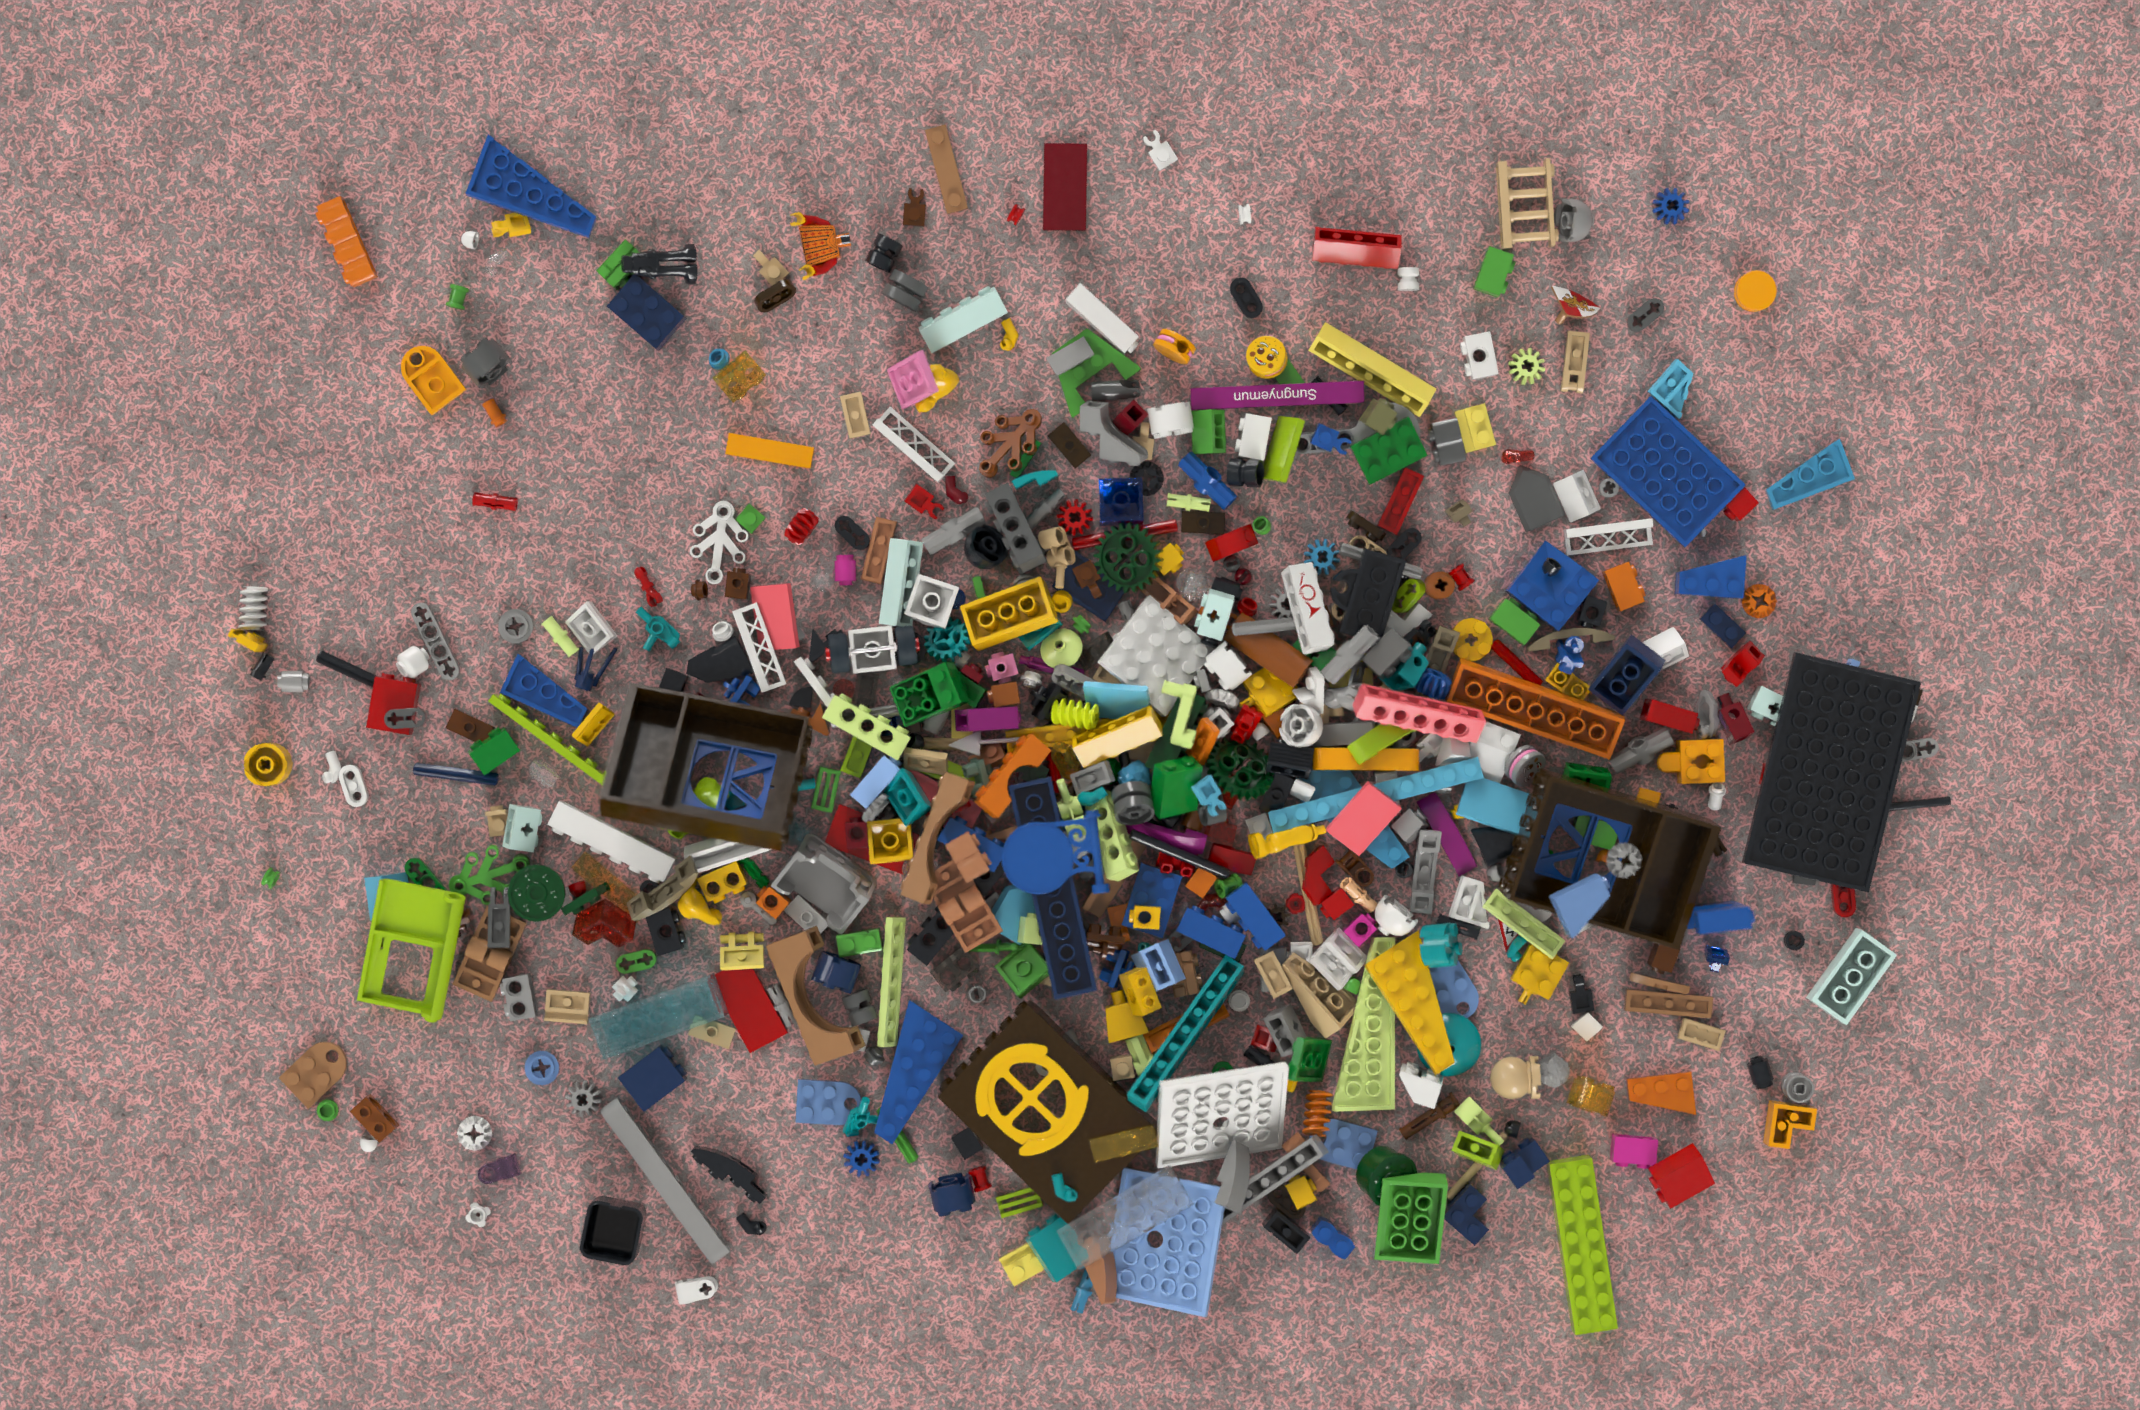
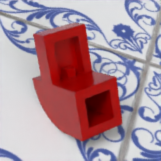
M1251 523L1205 542L1213 562L1259 544Z
M1749 641L1722 665L1721 672L1729 683L1737 687L1744 681L1748 673L1760 665L1765 655Z

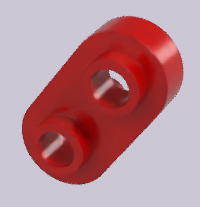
M1831 884L1833 911L1840 917L1847 918L1852 916L1856 911L1855 889L1847 887L1840 889L1838 885ZM1843 902L1847 904V908L1845 910H1841L1840 905Z

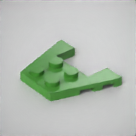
M1088 328L1052 353H1056L1083 336L1094 353L1093 357L1059 376L1072 418L1080 413V406L1085 403L1076 388L1106 366L1113 363L1124 380L1129 379L1141 370L1137 364Z

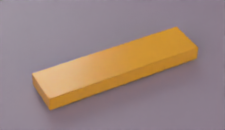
M729 433L725 454L811 469L814 447Z

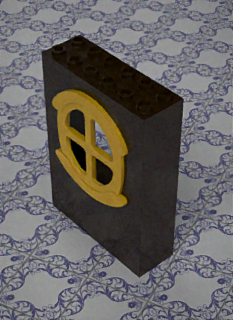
M1032 999L1028 1002L1023 1000L1015 1008V1015L1012 1018L1007 1016L1000 1024V1030L997 1033L993 1031L985 1039V1045L982 1048L978 1046L968 1058L970 1061L968 1063L963 1061L953 1073L955 1076L952 1079L948 1076L941 1083L938 1089L940 1091L938 1098L1069 1224L1157 1136L1158 1122L1148 1112L1143 1111L1128 1101L1127 1092L1116 1081H1113V1078L1081 1049ZM1021 1062L1035 1063L1045 1067L1048 1070V1075L1034 1089L1028 1090L1010 1073L1009 1068L1012 1065ZM1001 1077L1005 1078L1023 1096V1100L1007 1116H1003L999 1112L994 1096L995 1084ZM1055 1079L1060 1081L1066 1095V1109L1061 1118L1055 1117L1038 1100V1095ZM1028 1105H1032L1051 1123V1128L1041 1133H1029L1015 1128L1012 1122ZM1052 1175H1063L1064 1184L1074 1189L1078 1194L1075 1201L1067 1202L1056 1196Z

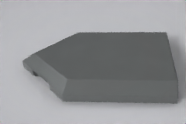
M1519 465L1509 491V496L1525 532L1565 516L1549 476Z

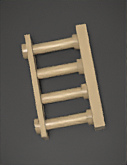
M1546 158L1543 161V167L1511 169L1510 166L1507 167V161H1498L1496 163L1502 251L1510 250L1515 242L1548 240L1549 248L1554 247L1556 242L1559 241L1558 229L1554 227L1551 177H1554L1555 169L1554 164H1550V158ZM1544 175L1545 188L1523 190L1508 188V180H1511V177ZM1545 197L1546 210L1519 212L1510 210L1509 201L1513 199ZM1547 218V231L1511 232V223H1514L1516 220Z

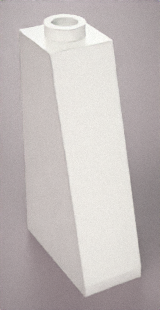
M1081 283L1067 297L1066 304L1124 355L1127 351L1132 353L1139 345L1137 342L1139 336Z

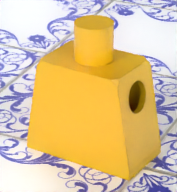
M1123 989L1110 992L1113 1004L1105 1006L1109 1043L1149 1033L1143 1017L1133 1016L1130 1005L1125 1000Z

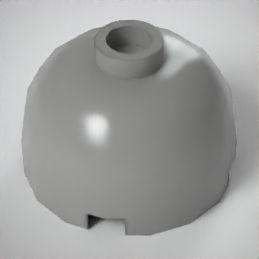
M1562 199V204L1556 206L1554 214L1555 225L1559 223V240L1561 242L1580 241L1590 232L1594 224V216L1589 206L1583 201Z

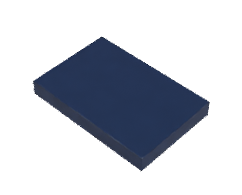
M1074 551L1076 559L1074 564L1068 565L1065 569L1064 588L1057 589L1055 587L1056 580L1051 587L1057 591H1067L1075 603L1106 622L1124 595V589L1116 591V584L1109 588L1108 584L1110 581L1102 582V578L1105 576L1102 573L1099 574L1101 579L1096 581L1102 596L1094 599L1088 586L1083 589L1081 588L1072 571L1073 568L1089 561V559ZM1095 566L1098 572L1101 569V567Z

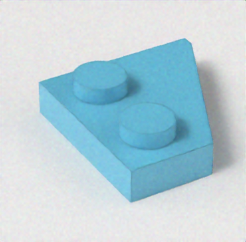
M1675 359L1647 392L1674 417L1680 419L1683 414L1681 411L1684 400L1687 399L1688 386L1691 384L1694 373L1679 359Z

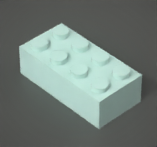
M1855 928L1806 998L1840 1023L1847 1025L1897 954L1865 931Z

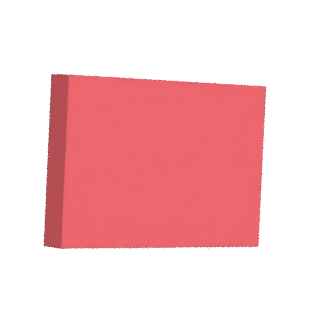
M791 583L750 587L752 604L758 603L774 650L800 647ZM753 609L754 618H755V620H756L757 615H756L755 609ZM758 621L756 626L761 628L760 623ZM756 629L758 644L761 645L764 634ZM767 642L764 644L766 648H768Z
M1367 781L1326 827V831L1360 856L1402 808L1389 796Z

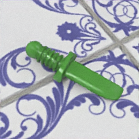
M998 939L996 943L980 944L971 949L970 952H995V954H1000V951H1016L1019 945L1015 942L1001 943V940Z

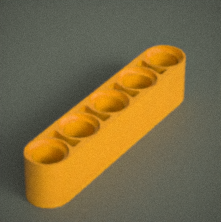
M1314 748L1313 770L1419 771V749L1384 748L1374 757L1358 765L1348 748Z

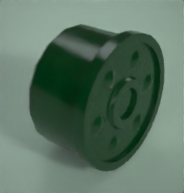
M539 864L529 865L520 869L512 877L508 887V900L514 912L521 918L533 922L544 921L557 914L563 906L566 895L562 876L554 869Z
M1378 1146L1368 1151L1360 1160L1356 1171V1181L1360 1189L1375 1204L1380 1206L1382 1178L1416 1174L1417 1169L1415 1163L1406 1155L1398 1153L1387 1146Z

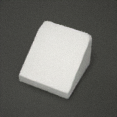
M1297 778L1290 794L1304 802H1308L1315 791V787Z
M1584 1012L1571 1026L1586 1041L1603 1028L1588 1012Z

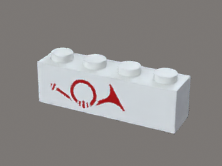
M1312 562L1290 565L1281 574L1302 653L1326 651L1334 645V633L1329 626V614L1323 604V592L1319 589L1317 571L1314 569Z

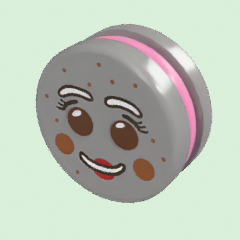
M1524 745L1515 750L1508 758L1504 768L1505 775L1519 787L1528 786L1533 783L1536 773H1539L1540 768H1545L1546 759L1534 746Z

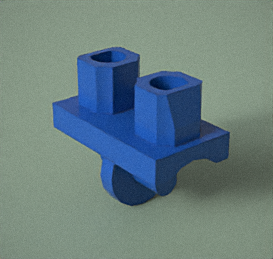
M1578 636L1569 637L1565 643L1558 639L1556 642L1558 652L1555 660L1560 663L1558 666L1560 671L1571 675L1575 667L1582 668L1584 664L1580 654L1584 648V643Z
M749 675L745 677L739 688L736 687L740 680L736 677L731 684L726 681L723 683L728 688L724 696L729 699L734 692L735 694L730 702L750 705L741 699L745 692L756 698L761 689L753 681L754 678Z
M1121 949V951L1115 950L1114 955H1107L1106 960L1116 963L1115 968L1110 970L1103 967L1099 978L1109 983V987L1117 988L1120 981L1118 975L1133 969L1134 962L1131 961L1124 968L1130 951Z

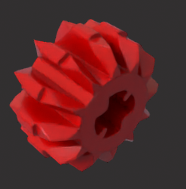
M1075 499L1073 507L1069 500L1066 501L1069 509L1060 506L1059 509L1065 515L1057 514V518L1064 519V521L1058 523V526L1066 524L1067 527L1064 529L1066 533L1070 528H1073L1072 536L1076 535L1077 528L1079 533L1083 535L1082 526L1086 529L1091 528L1089 524L1085 523V520L1093 521V517H1086V514L1091 513L1092 509L1083 510L1086 507V502H1083L1081 507H1078V499ZM1078 512L1081 521L1071 523L1069 515Z
M802 508L788 524L784 536L798 546L802 545L816 528L819 518L811 510Z

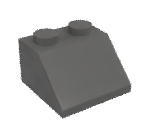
M1391 628L1361 659L1375 675L1384 680L1386 677L1390 678L1396 672V667L1401 662L1404 663L1411 657V652L1414 649L1401 635Z

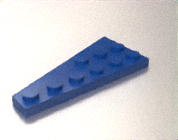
M489 134L487 135L466 190V196L590 238L597 219L596 216L577 201L571 199L560 188L550 183L548 179L522 159L520 160L506 147L495 141Z
M910 1000L874 1131L875 1134L891 1144L894 1143L963 1037L961 1033Z

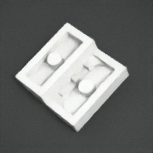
M1337 928L1320 945L1308 961L1338 991L1345 986L1353 974L1360 970L1366 962L1367 956L1340 928Z

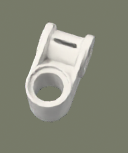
M705 1276L695 1279L690 1278L686 1282L682 1280L675 1282L679 1305L711 1298L718 1289L717 1280L714 1277ZM705 1283L707 1284V1286H711L709 1292L707 1291V1289H703Z

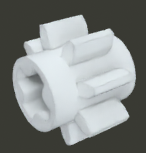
M622 976L612 986L615 990L613 996L619 1002L623 998L628 1002L639 991L635 987L638 982L632 976L628 979Z

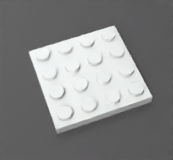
M1148 595L1097 663L1122 684L1148 686L1150 705L1158 714L1165 717L1174 706L1177 697L1161 693L1164 681L1167 680L1184 685V683L1190 684L1193 677L1196 676V671L1200 670L1207 661L1205 657L1214 649L1200 642L1201 638L1185 624L1181 625L1177 622L1171 612L1166 608L1163 610L1160 607L1161 604L1151 595Z

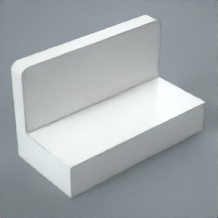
M1584 470L1553 483L1569 522L1576 521L1601 509Z
M1674 627L1643 642L1666 660L1661 670L1689 657L1686 644Z

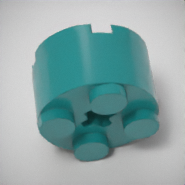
M1456 923L1424 925L1421 928L1420 938L1424 937V944H1420V953L1425 966H1428V968L1457 965L1458 955L1463 953V946L1461 942H1458V927Z

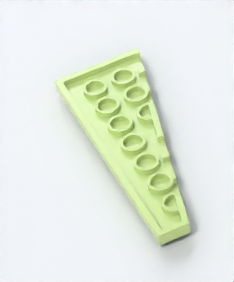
M1372 937L1366 964L1395 945V937ZM1364 968L1332 1103V1111L1334 1112L1395 1109V1012L1366 968Z

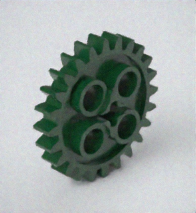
M1132 522L1128 523L1127 527L1124 523H1120L1119 529L1116 526H1112V533L1108 530L1104 531L1106 538H1099L1102 545L1095 546L1100 552L1093 555V557L1099 558V561L1094 563V566L1101 567L1097 574L1103 573L1105 575L1102 578V582L1109 580V588L1116 584V591H1120L1123 588L1124 593H1128L1130 588L1133 593L1138 592V586L1141 590L1146 589L1145 583L1148 585L1153 584L1151 577H1159L1155 570H1162V567L1157 564L1164 561L1163 558L1158 557V554L1162 553L1163 550L1156 548L1160 541L1153 542L1155 534L1148 536L1149 528L1141 531V524H1137L1134 528ZM1127 537L1133 540L1131 548L1127 547L1125 543ZM1141 544L1142 548L1129 558L1130 561L1123 563L1115 571V567L1128 557L1126 554L1133 553ZM1112 551L1116 552L1118 556L1116 562L1110 559ZM1141 553H1144L1147 557L1146 564H1142L1139 560ZM1126 567L1131 570L1132 575L1130 579L1124 575Z
M1224 737L1221 742L1217 741L1213 746L1205 766L1209 768L1207 774L1213 775L1212 778L1214 781H1217L1218 788H1223V794L1230 792V798L1237 795L1239 801L1245 796L1246 800L1249 801L1252 797L1256 800L1259 795L1263 796L1268 791L1274 780L1272 777L1274 773L1266 772L1268 755L1263 756L1264 749H1256L1257 743L1250 745L1249 739L1241 744L1231 739V737L1229 740ZM1251 759L1246 766H1243L1246 761ZM1236 770V774L1230 778L1229 776Z

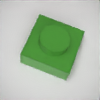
M749 503L735 520L752 534L766 517Z

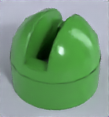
M1259 516L1253 521L1252 527L1258 534L1266 535L1271 530V523L1266 517Z
M1351 977L1343 988L1357 995L1361 984L1357 978Z

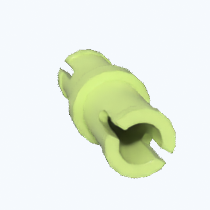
M1168 493L1167 498L1169 500H1167L1166 507L1185 508V511L1193 509L1210 512L1211 498L1193 497L1192 494L1185 496Z
M550 616L541 624L554 638L552 641L558 643L568 655V658L579 650L567 635V630H563L553 616Z

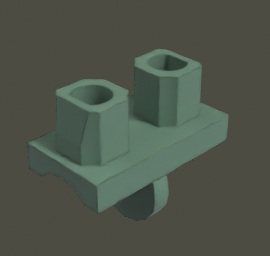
M972 758L970 759L971 763L962 767L965 778H975L976 783L970 795L973 798L977 797L975 793L982 785H987L990 781L988 777L993 772L991 764L985 765L984 759Z

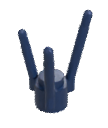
M580 647L574 686L586 691H591L592 686L597 687L599 679L614 657L617 648H613L599 672L593 678L594 674L589 672L594 649H590L585 668L581 671L583 647Z

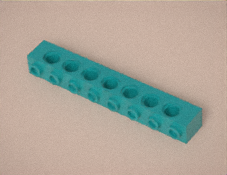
M1225 955L1127 1093L1128 1101L1143 1111H1148L1159 1095L1160 1081H1166L1172 1077L1244 975L1243 965Z

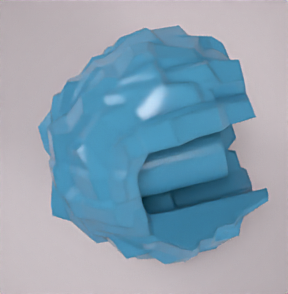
M1136 760L1118 772L1117 781L1119 785L1131 781H1140L1150 786V768L1146 767L1140 760Z

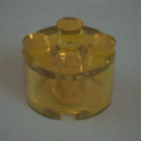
M1577 1075V1078L1573 1080L1566 1104L1608 1117L1616 1093L1614 1092L1615 1087L1605 1083H1597L1596 1085L1594 1084V1079Z

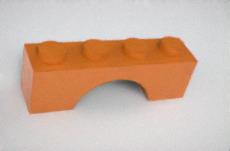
M1033 734L1022 735L1016 741L1015 745L1017 747L1012 753L1008 752L1002 759L1003 765L999 770L996 768L989 775L990 781L987 785H982L975 793L977 797L973 802L992 818H999L1012 801L1007 790V783L1011 773L1020 766L1039 767L1051 752Z

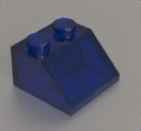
M1142 478L1099 479V526H1117L1120 523L1127 525L1130 522L1133 525H1143Z

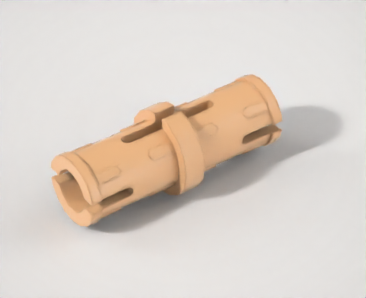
M1346 877L1342 880L1340 887L1351 896V900L1360 904L1367 913H1372L1376 909L1377 902L1367 894L1365 888L1358 886L1351 877Z

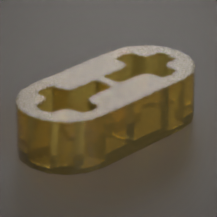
M1057 742L1053 745L1051 752L1053 762L1064 778L1071 780L1070 775L1080 771V762L1069 744Z

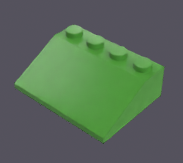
M1423 1172L1382 1178L1374 1260L1439 1264L1448 1189L1446 1174Z

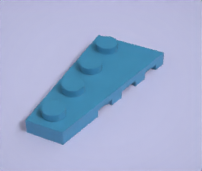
M1837 439L1765 489L1772 510L1855 479L1841 440Z

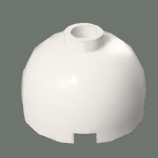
M1293 704L1286 708L1281 715L1282 728L1279 727V732L1282 739L1288 745H1294L1295 747L1311 746L1322 735L1323 720L1319 712L1312 707L1304 704Z
M1384 895L1375 909V919L1379 924L1378 929L1386 936L1389 934L1394 936L1408 934L1416 926L1418 919L1412 920L1411 917L1414 915L1395 899L1393 904L1388 900L1390 896Z

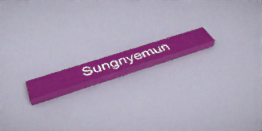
M1364 381L1190 388L1191 410L1365 403Z

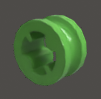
M270 867L265 873L261 884H267L268 888L272 889L280 876V872H274L273 868Z

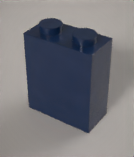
M662 1044L618 1077L643 1112L687 1080L685 1068L680 1063L677 1065L672 1059L674 1054L667 1046L664 1048Z

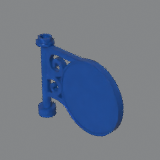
M1085 811L1086 815L1083 819L1049 823L1032 822L1017 828L1006 840L1002 851L1003 869L1010 882L1024 892L1044 894L1059 888L1070 876L1087 871L1095 874L1096 885H1092L1093 894L1110 892L1109 883L1105 884L1097 822V817H1101L1099 811ZM1081 825L1086 830L1085 839L1080 842L1074 841V833H1078L1079 838L1082 837L1083 833L1080 829H1072L1067 838L1057 827ZM1072 845L1075 847H1080L1075 851V853H1073ZM1079 853H1091L1093 855L1094 867L1086 866L1089 863V857L1086 855L1082 856V859H1085V861L1079 862L1077 858ZM1074 863H1075L1077 866H1079L1078 868H1075V869L1072 870Z

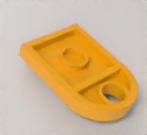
M417 346L410 349L404 355L401 362L402 376L432 416L467 390L442 355L435 349L428 346ZM415 353L422 355V362L419 365H414L411 362V357Z

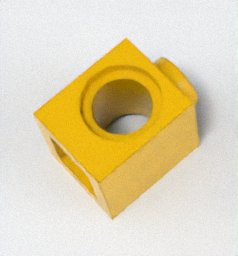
M1134 905V910L1130 909L1129 923H1133V928L1159 930L1161 907ZM1142 911H1147L1150 913L1151 919L1147 923H1142L1139 921L1138 915Z

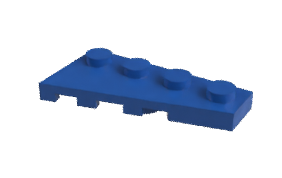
M517 654L500 693L578 728L583 722L588 708L524 657Z

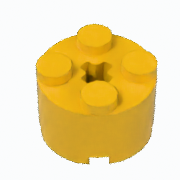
M270 742L255 745L248 750L244 757L246 777L252 783L259 786H273L282 783L290 775L293 766L288 750L277 743ZM270 760L271 768H266L267 763L265 761Z

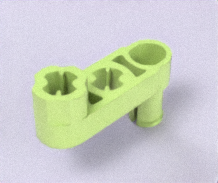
M1165 680L1161 693L1179 697L1181 700L1170 744L1192 749L1197 730L1189 729L1187 726L1197 686L1186 683L1181 685Z

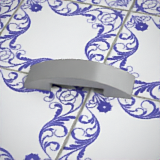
M1424 829L1419 831L1414 861L1410 912L1432 914L1433 890L1437 858L1440 851L1441 831Z

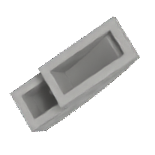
M1232 1140L1218 1175L1217 1181L1222 1184L1214 1203L1240 1213L1249 1182L1250 1152L1249 1147Z

